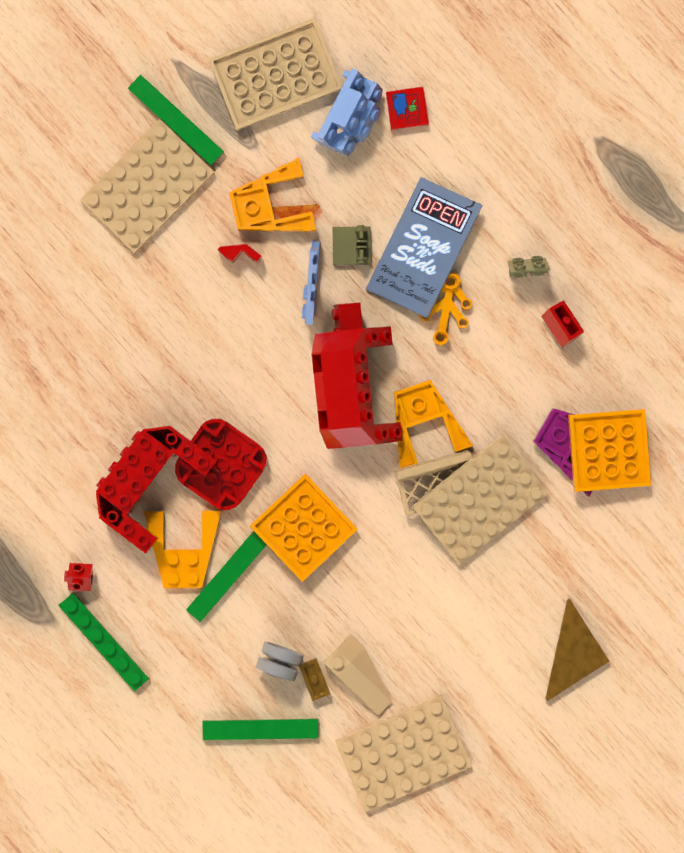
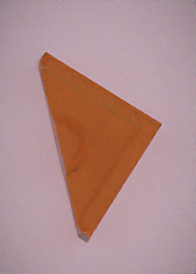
M318 204L272 207V211L281 219L307 212H312L314 215L320 206Z

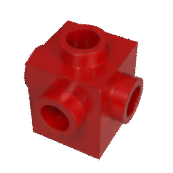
M69 563L68 571L65 570L64 582L68 583V590L91 591L93 564Z

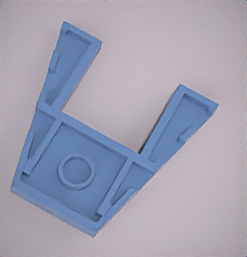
M312 240L309 256L308 285H305L303 299L307 300V302L303 304L302 319H305V324L313 325L315 314L319 240Z

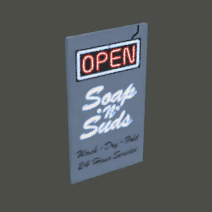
M420 177L366 290L422 315L424 318H428L483 205Z

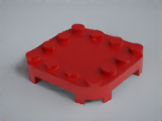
M211 419L205 421L200 426L191 441L218 462L205 477L179 457L175 463V474L182 485L220 510H232L244 500L267 465V455L257 442L227 421Z

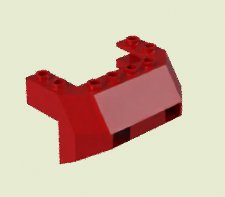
M391 326L315 334L311 355L319 431L327 449L403 441L401 422L374 424L366 348L393 345Z

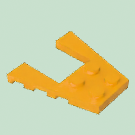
M299 157L268 174L262 175L261 178L229 192L238 231L316 232L312 212L275 220L268 194V185L304 177Z
M431 380L394 392L396 422H401L403 441L398 442L399 468L418 463L406 428L441 416L443 417L454 452L473 446Z
M144 511L148 530L159 537L153 549L163 588H203L221 511H202V549H164V511Z

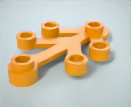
M450 272L440 292L445 291L444 299L433 306L429 318L423 319L422 315L419 316L421 321L427 322L431 316L442 309L439 329L433 335L434 343L439 346L445 345L449 339L446 332L449 312L457 320L459 328L465 329L469 324L468 319L463 317L452 301L454 292L461 301L460 305L463 310H469L472 307V301L465 296L459 287L461 284L460 277L454 272ZM448 279H453L455 284L449 285L447 283ZM464 301H468L470 303V306L468 308H465L463 306ZM462 319L465 320L466 325L461 326L459 324V321ZM438 335L444 336L442 342L437 340Z

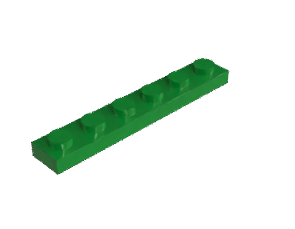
M74 592L58 605L134 692L150 679Z

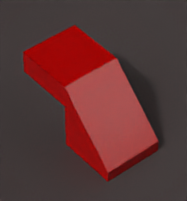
M248 244L221 246L217 249L231 263H234L242 252L257 264L262 259V256Z

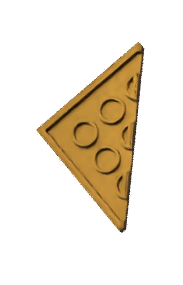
M570 599L566 600L545 696L546 701L609 662Z

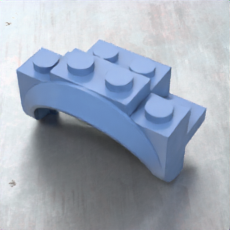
M353 68L351 71H344L342 76L347 79L321 130L319 133L313 132L311 136L319 144L347 157L354 151L357 143H364L365 139L369 137L371 129L380 115L381 109L377 105V101L381 99L383 91L378 83L364 78L358 70ZM338 129L343 130V132L337 134Z

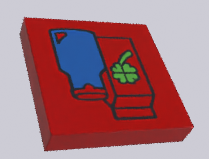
M423 87L386 92L391 130L429 125Z

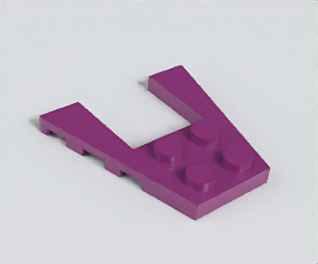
M552 408L533 442L573 482L572 464L567 461L571 454L568 415L575 414ZM582 491V492H583L586 496L590 497V495H591V493H592L593 491Z

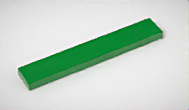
M141 74L128 87L129 91L210 166L223 155L224 151Z
M254 531L186 609L199 622L205 618L267 546Z
M318 718L203 720V740L318 738Z

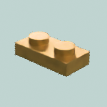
M317 658L299 665L312 701L331 694Z

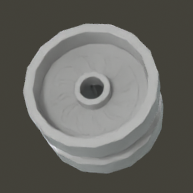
M265 641L261 651L263 654L271 657V659L259 657L256 668L271 676L295 682L298 671L288 664L301 665L304 655Z

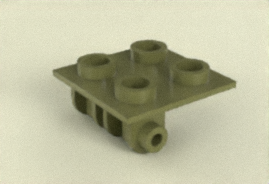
M371 226L332 227L333 265H371Z
M533 256L531 259L525 260L523 258H514L512 261H508L510 268L509 277L521 278L523 273L527 277L528 272H530V277H533V272L534 276H543L544 273H548V270H550L546 258L542 256Z

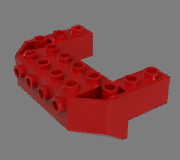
M172 426L143 429L141 432L138 430L131 439L133 443L130 447L126 446L121 451L120 460L118 462L114 461L109 467L108 471L110 473L107 477H102L96 484L98 487L96 499L99 519L145 554L151 550L159 537L130 516L132 513L131 509L170 457L179 456L205 477L218 462Z

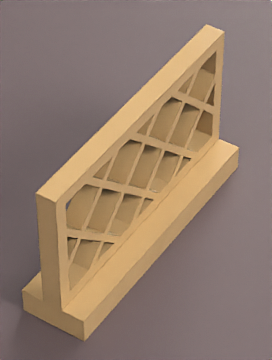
M464 450L393 470L394 476L397 479L405 515L417 513L414 509L409 510L407 503L411 496L420 500V498L413 495L418 485L427 489L423 495L424 497L431 491L436 480L443 481L438 478L442 470L447 469L454 473L460 465L465 464L472 458L471 453ZM427 474L433 477L429 487L419 483L422 477ZM410 479L415 482L410 493L404 490L402 481Z

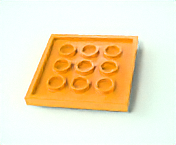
M645 409L568 415L574 492L651 486Z
M306 473L249 526L301 582L358 530Z

